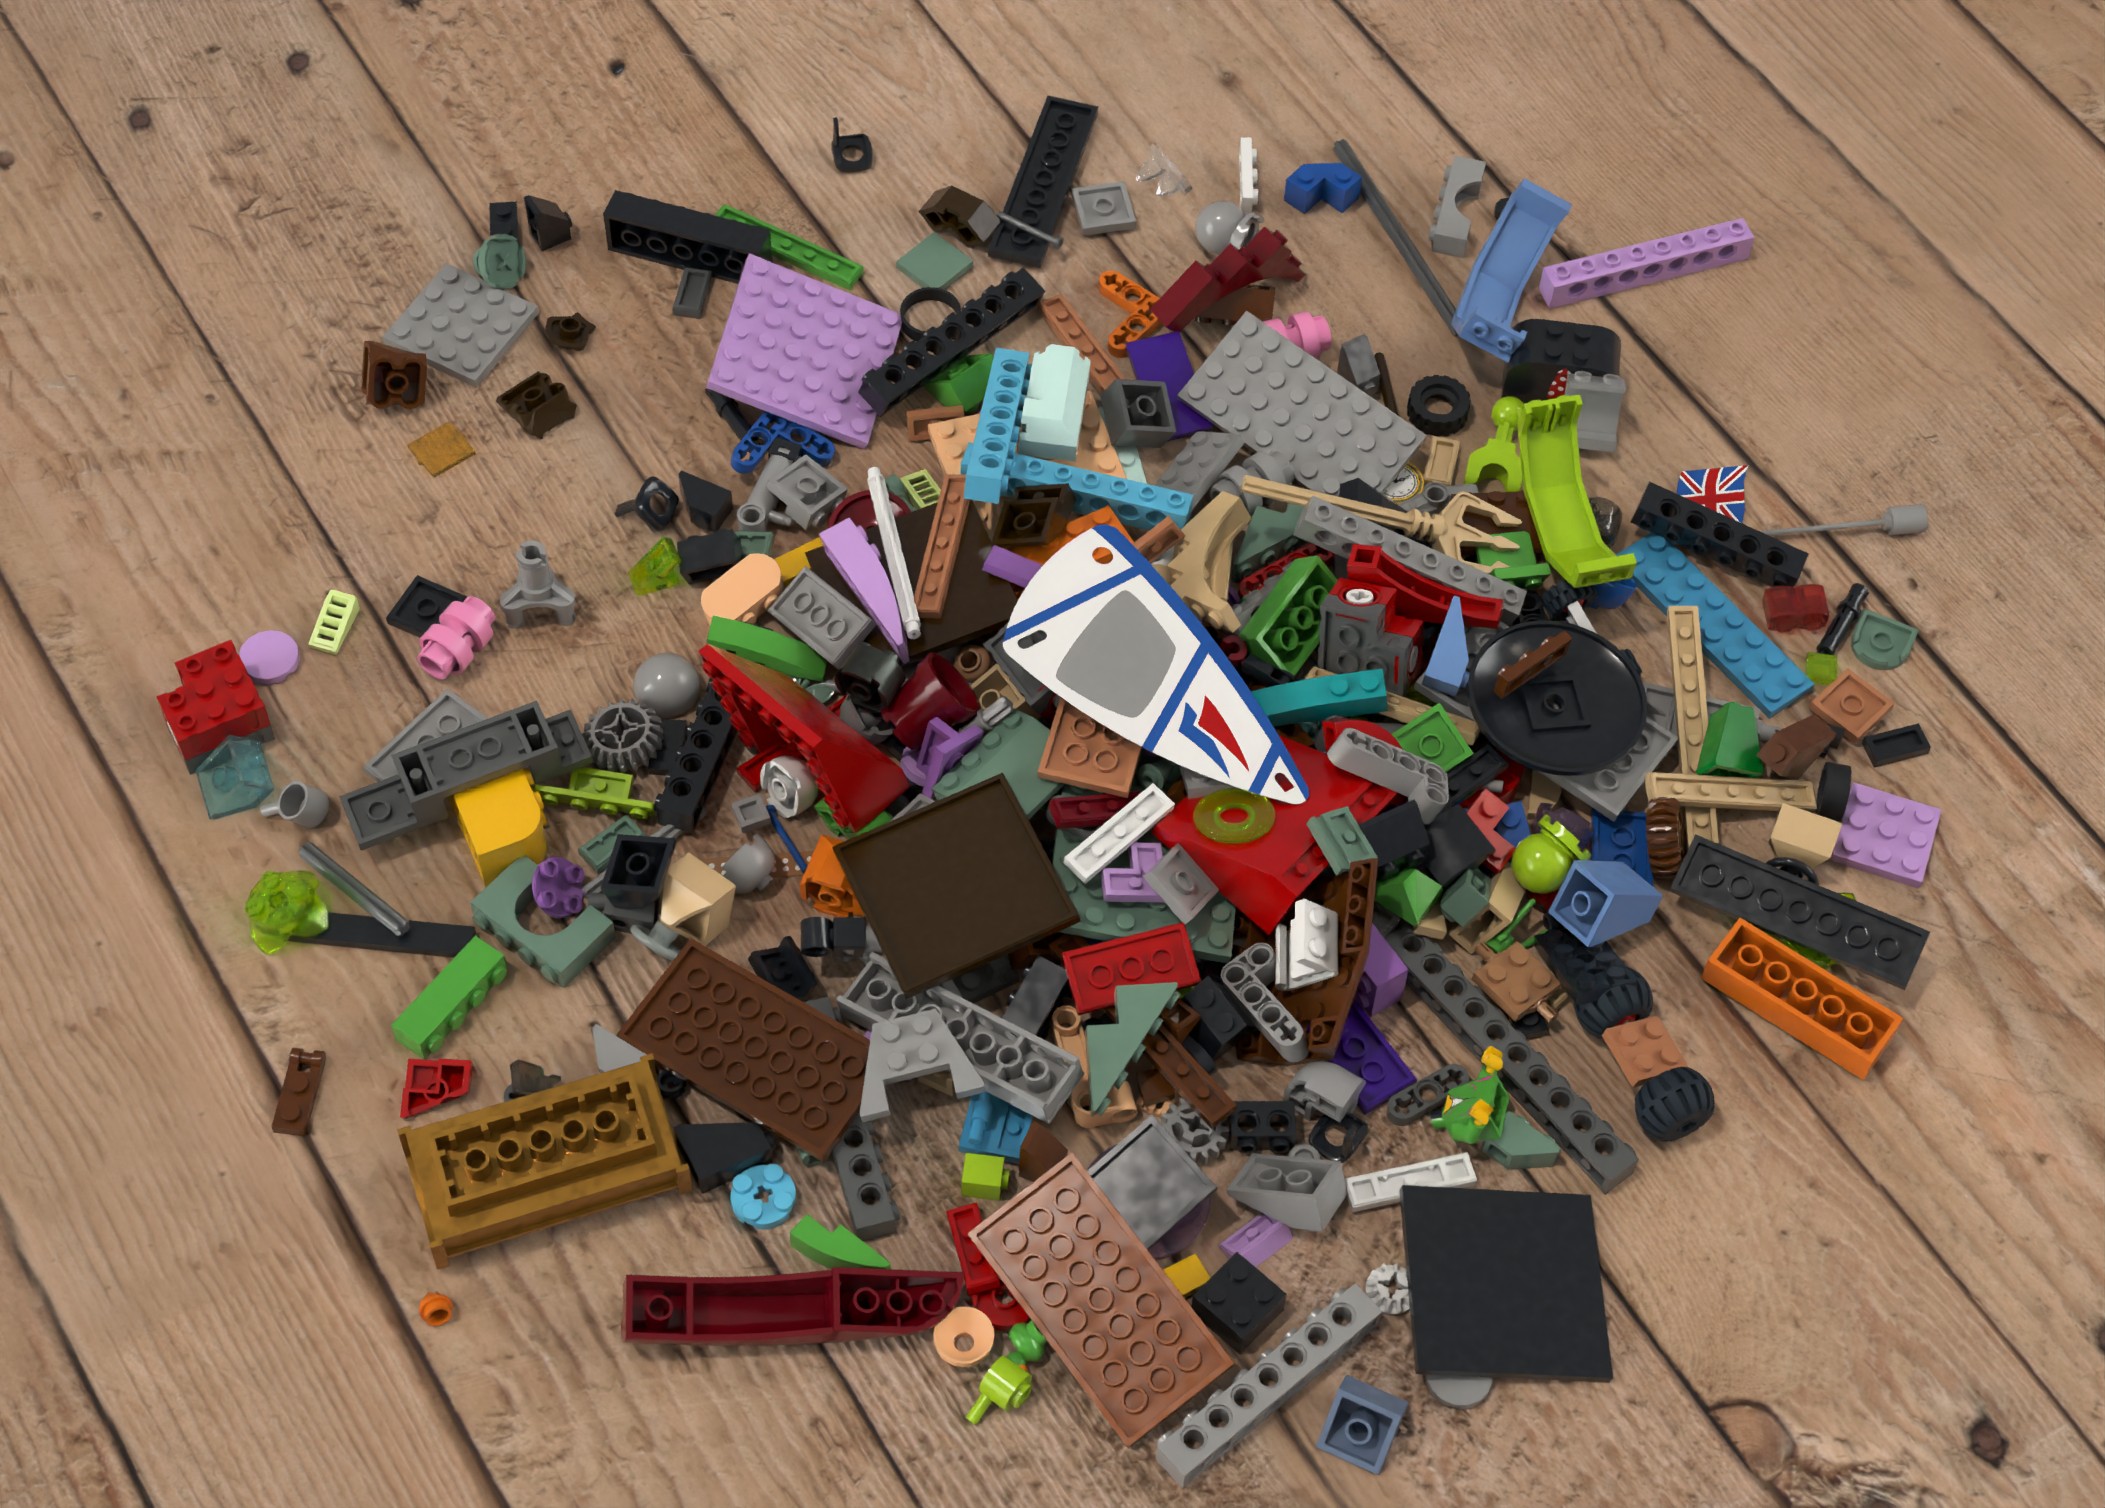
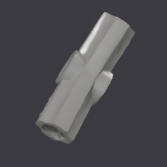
M1431 482L1425 485L1422 493L1398 505L1407 512L1414 508L1419 510L1421 514L1426 511L1432 516L1434 513L1439 514L1451 501V494H1457L1461 491L1479 492L1477 485H1474V483L1445 486L1439 482Z

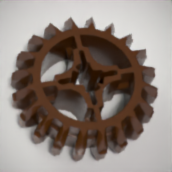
M1658 797V799H1650L1646 811V834L1650 870L1656 879L1671 880L1676 877L1686 855L1683 815L1680 803L1676 798Z

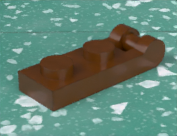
M293 1047L291 1049L289 1066L271 1126L273 1133L305 1137L326 1062L325 1051L315 1050L313 1053L304 1052L302 1048ZM302 1065L311 1066L310 1072L301 1071Z

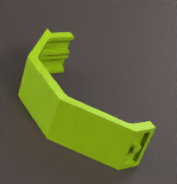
M1580 394L1573 396L1562 395L1555 399L1543 401L1533 400L1523 404L1522 409L1516 410L1523 492L1546 561L1574 588L1630 579L1637 565L1634 553L1617 556L1602 541L1583 485L1577 436V422L1583 406Z

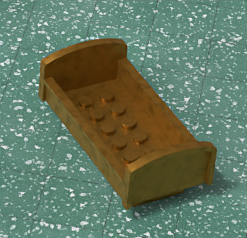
M653 1053L641 1056L640 1062L443 1121L412 1130L410 1126L397 1129L437 1270L450 1266L448 1258L672 1189L677 1188L679 1195L692 1191L690 1168L688 1163L683 1165L657 1082Z

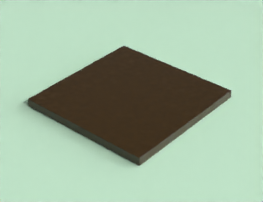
M970 500L942 617L941 619L919 618L921 635L917 639L908 638L905 631L909 662L904 664L900 659L898 662L900 667L923 659L931 652L939 653L1002 629L1009 622L1018 602L1009 581L982 570L993 547L973 500ZM938 502L895 518L913 596ZM876 525L864 531L869 540L867 541L868 544L874 543L880 552L882 559L879 561L887 574L894 592L879 527ZM823 546L805 552L812 572L870 617L825 553ZM877 625L863 640V642L883 652L884 650H890L897 655Z
M1003 772L832 847L905 999L1081 922L1076 908Z

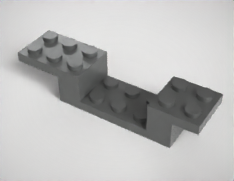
M534 701L395 753L391 756L398 775L339 797L359 848L362 851L449 818L443 798L527 766L535 784L591 764L593 759L571 709L545 719L538 702Z

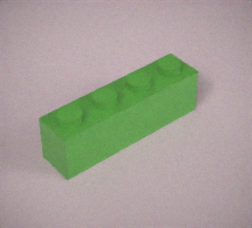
M475 935L391 1024L395 1040L423 1060L431 1052H436L442 1046L444 1038L452 1030H456L461 1026L468 1012L473 1007H478L485 999L486 993L505 978L508 969L504 954Z

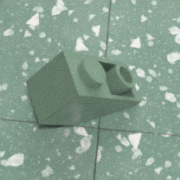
M1508 1111L1505 1116L1501 1138L1485 1140L1482 1151L1507 1170L1553 1167L1558 1160L1561 1147L1557 1145L1552 1137L1541 1134L1531 1127L1527 1119L1519 1115L1516 1116L1511 1111Z

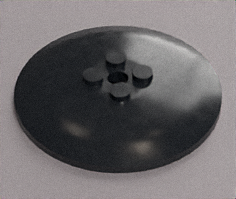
M1550 620L1530 621L1513 625L1494 635L1482 646L1470 669L1467 696L1472 715L1478 727L1499 751L1519 764L1533 770L1562 776H1579L1602 771L1627 756L1638 742L1647 718V697L1638 672L1630 660L1615 645L1595 632L1583 627ZM1565 630L1573 638L1564 657L1509 695L1501 699L1494 692L1498 681L1497 674L1503 667L1508 664L1513 666L1528 650L1535 651L1551 635L1555 637ZM1555 701L1561 708L1553 709L1548 706L1547 702Z

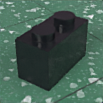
M719 529L713 534L704 536L694 535L686 538V540L677 542L680 574L689 585L720 578L743 559L741 540L733 529Z

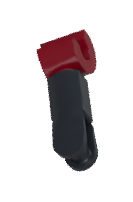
M1229 635L1225 637L1219 646L1236 671L1242 667L1241 673L1266 687L1295 682L1296 680L1292 673L1277 668L1251 653L1247 657V645L1238 636Z

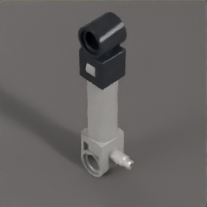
M809 917L801 921V953L805 956L823 957L831 954L832 957H863L864 953H883L869 923L865 922V918L835 917L832 922L829 918Z

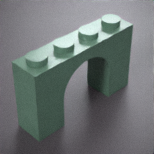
M527 856L518 858L470 902L473 912L472 919L481 929L486 930L488 928L493 932L496 939L503 946H511L515 949L519 957L526 964L531 965L533 963L537 966L548 981L552 983L556 981L565 988L616 938L614 923L590 905L568 927L558 933L537 935L525 930L518 921L522 911L535 899L532 891V878L538 864Z

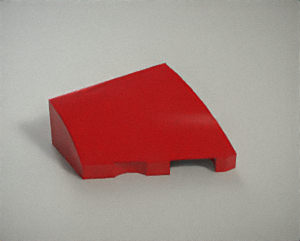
M439 1058V1061L408 1059L400 1118L407 1119L469 1094L474 1067L472 1061Z

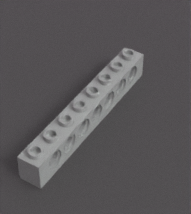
M1315 496L1311 497L1301 511L1293 533L1294 536L1348 560L1353 544L1381 546L1383 551L1391 558L1429 580L1462 592L1482 597L1503 599L1504 608L1500 621L1508 626L1519 616L1527 592Z
M1356 1283L1347 1290L1341 1288L1332 1296L1327 1307L1323 1310L1317 1308L1307 1317L1304 1326L1299 1330L1296 1328L1291 1329L1282 1338V1344L1275 1350L1269 1348L1264 1351L1257 1359L1258 1364L1250 1370L1247 1368L1241 1370L1232 1380L1233 1384L1225 1391L1222 1389L1217 1390L1208 1399V1405L1201 1411L1195 1409L1184 1418L1182 1421L1183 1425L1178 1430L1166 1432L1157 1442L1155 1459L1183 1489L1380 1324L1383 1311ZM1338 1317L1344 1318L1349 1324L1338 1325L1333 1319ZM1314 1337L1320 1338L1325 1344L1317 1346L1312 1344L1309 1339ZM1286 1358H1295L1300 1364L1291 1366L1284 1360ZM1263 1378H1270L1276 1384L1273 1386H1265L1260 1382V1380ZM1239 1398L1247 1399L1251 1403V1405L1248 1407H1241L1235 1403V1400ZM1221 1419L1226 1423V1426L1216 1428L1210 1424V1421ZM1187 1440H1196L1201 1444V1447L1191 1449L1185 1445V1442Z

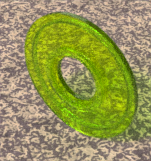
M1239 788L1213 792L1201 799L1194 809V823L1197 829L1206 837L1223 843H1244L1255 840L1266 834L1275 821L1274 807L1266 797ZM1230 808L1243 809L1248 813L1245 821L1235 824L1225 822L1220 815L1224 810Z

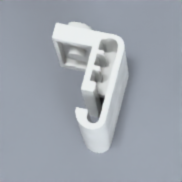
M1302 899L1295 902V919L1291 920V930L1287 931V926L1282 924L1276 926L1275 987L1278 990L1292 991L1338 975L1337 912Z

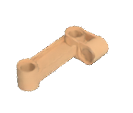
M1069 1005L1058 1007L1052 1015V1037L1057 1047L1079 1057L1082 1071H1084L1083 1077L1069 1095L1076 1123L1084 1128H1094L1111 1123H1123L1135 1118L1138 1111L1130 1084L1127 1081L1123 1082L1119 1090L1113 1086L1107 1095L1111 1102L1102 1116L1098 1114L1091 1116L1090 1111L1082 1108L1090 1106L1085 1034L1076 1008ZM1069 1023L1072 1026L1065 1028L1060 1026V1024Z

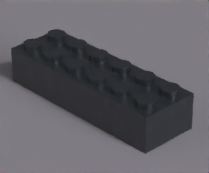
M617 190L614 191L603 213L609 251L682 270L686 267L712 271L713 278L736 284L739 283L749 253L773 263L771 232L769 229L761 226H754Z

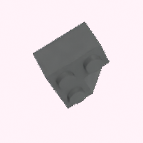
M1115 379L1100 395L1111 446L1161 448L1176 433L1165 382Z

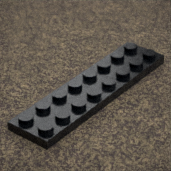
M1047 95L1003 213L1053 236L1098 116V106ZM1000 219L1001 222L997 225L988 249V256L1041 268L1050 243Z
M1696 834L1670 887V892L1736 920L1740 917L1762 931L1903 990L1908 985L1930 935L1928 930Z

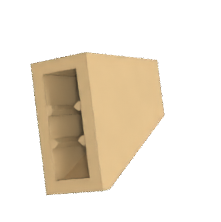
M1508 862L1498 874L1492 873L1488 876L1491 879L1489 903L1464 927L1456 922L1449 932V935L1470 954L1475 952L1474 949L1479 943L1481 944L1482 941L1486 943L1512 922L1526 888L1522 887L1516 880L1511 864Z

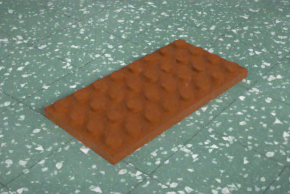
M1073 1152L967 1233L1128 1449L1235 1366L1229 1355Z

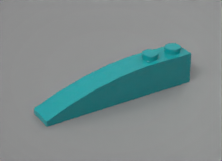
M1383 668L1311 678L1251 691L1273 727L1326 720V718L1332 715L1348 717L1387 711V694Z

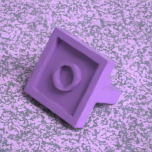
M938 717L928 722L916 767L927 775L922 791L925 796L930 799L935 798L931 788L981 741L984 733L982 729L973 725L958 733Z

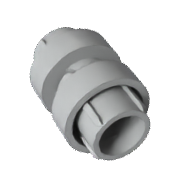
M1259 451L1245 459L1242 467L1235 465L1219 474L1217 483L1210 490V497L1212 501L1222 491L1240 497L1251 516L1254 514L1257 506L1262 507V503L1270 505L1277 500L1242 492L1241 483L1243 482L1244 475L1292 485L1294 471L1290 462L1282 453Z

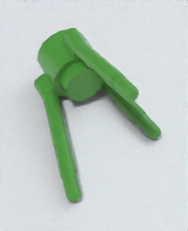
M1530 899L1505 929H1502L1485 943L1495 954L1505 951L1514 943V938L1510 932L1529 912L1536 902L1535 899ZM1547 929L1544 930V931H1541V932L1538 933V934H1543V933H1545V932L1547 931ZM1534 936L1521 943V945L1526 949L1535 944Z

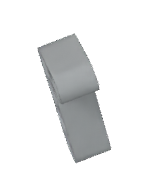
M1344 729L1328 750V758L1335 766L1407 796L1408 802L1415 799L1424 824H1430L1449 800L1448 777L1439 765L1356 729Z
M1256 943L1223 967L1221 979L1225 988L1249 1019L1282 1057L1289 1062H1299L1309 1053L1308 1041L1301 1025L1266 987L1275 980L1276 955L1274 950L1267 943Z

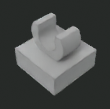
M760 793L731 803L732 812L742 834L771 824L770 815Z

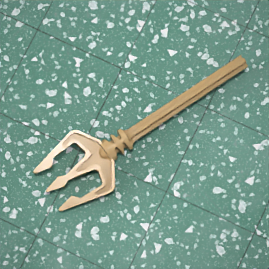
M1244 475L1243 482L1241 483L1242 492L1304 507L1311 497L1315 496L1373 523L1401 529L1406 537L1411 538L1415 535L1418 540L1424 537L1427 542L1432 543L1434 550L1488 574L1495 568L1510 566L1500 561H1497L1491 567L1464 561L1461 558L1460 546L1489 547L1495 552L1517 551L1520 548L1518 544L1501 535L1493 537L1463 522L1462 516L1464 511L1491 517L1498 527H1518L1522 523L1520 519L1464 491L1457 493L1439 514L1434 513L1430 516L1428 512L1424 511L1421 514L1419 510L1414 508L1405 513L1249 475Z

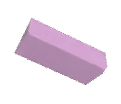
M1260 1213L1219 1244L1218 1247L1228 1259L1238 1252L1253 1266L1257 1267L1289 1243L1293 1236L1289 1226L1264 1213Z

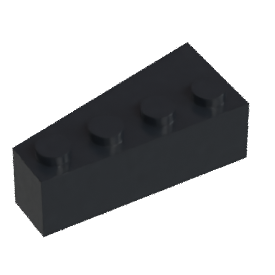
M1038 955L1034 963L1030 962L1026 966L1022 975L1024 981L1019 990L1014 989L1010 994L1006 1004L1008 1009L1001 1018L1045 1040L1048 1036L1049 1022L1054 1011L1064 1005L1066 996L1071 999L1073 996L1065 969Z

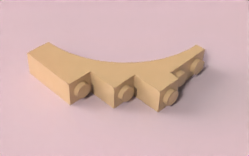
M1222 491L1181 529L1185 537L1178 542L1180 553L1166 566L1172 574V584L1170 586L1199 621H1207L1217 629L1223 628L1233 633L1241 624L1229 603L1215 595V578L1225 551L1252 518L1240 497Z

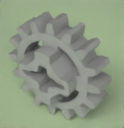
M1180 1098L1179 1107L1171 1103L1169 1105V1113L1163 1112L1161 1118V1125L1194 1162H1196V1159H1200L1205 1165L1208 1162V1155L1217 1159L1219 1157V1149H1225L1227 1142L1225 1138H1228L1229 1128L1225 1127L1227 1125V1118L1215 1126L1213 1130L1184 1098Z

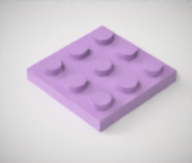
M1853 782L1849 791L1846 810L1841 820L1843 824L1830 861L1920 888L1941 809Z

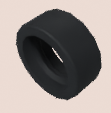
M1831 762L1825 763L1817 793V809L1815 811L1817 815L1840 822L1842 820L1849 797L1851 766Z

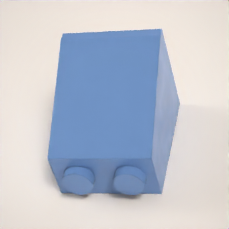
M1574 860L1548 913L1587 947H1593L1650 922L1663 895L1624 862Z

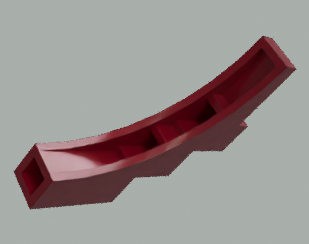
M1264 227L1245 248L1242 246L1238 249L1230 243L1211 264L1207 263L1204 266L1195 261L1150 310L1166 328L1173 332H1181L1193 319L1212 304L1248 284L1276 277L1289 278L1299 282L1306 274L1299 267L1302 264L1301 261L1285 245L1288 239L1277 229L1272 232Z

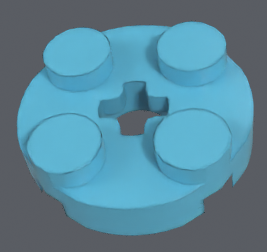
M779 1165L753 1166L733 1179L730 1193L731 1206L735 1216L742 1223L745 1221L747 1224L754 1225L756 1229L766 1230L783 1224L789 1218V1213L793 1210V1206L795 1207L796 1190L791 1177ZM761 1191L772 1194L768 1196V1202L762 1203L761 1199L755 1200L754 1197Z

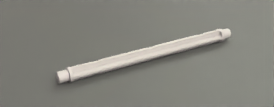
M872 467L868 470L867 482L874 503L873 506L903 629L907 632L908 638L917 639L921 635V623L916 604L914 603V596L904 555L901 550L891 503L889 502L885 479L878 467Z

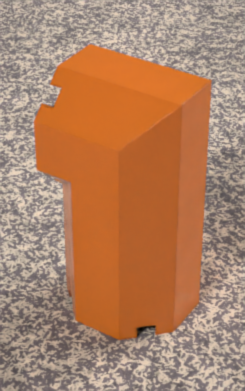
M821 834L799 884L800 897L806 902L808 897L814 901L813 908L818 912L831 916L847 918L850 912H853V916H865L833 852L832 847L844 841Z

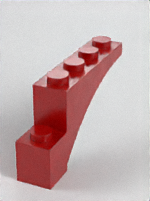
M1353 544L1347 563L1348 579L1397 589L1394 604L1396 606L1395 615L1411 620L1418 619L1424 622L1443 624L1455 595L1460 597L1464 626L1499 628L1504 608L1503 599L1482 597L1443 586L1406 568L1387 555L1381 546Z

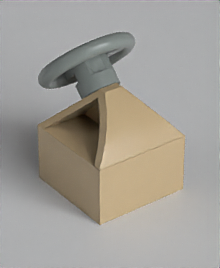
M688 852L668 869L659 899L657 911L659 920L653 929L649 930L641 925H632L630 928L631 934L645 946L671 961L680 952L672 944V941H675L679 934L706 946L729 927L736 885Z

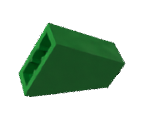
M1729 702L1710 715L1696 769L1697 775L1757 778L1764 774L1762 760L1757 756L1760 747L1754 709L1752 707L1742 706L1738 702Z

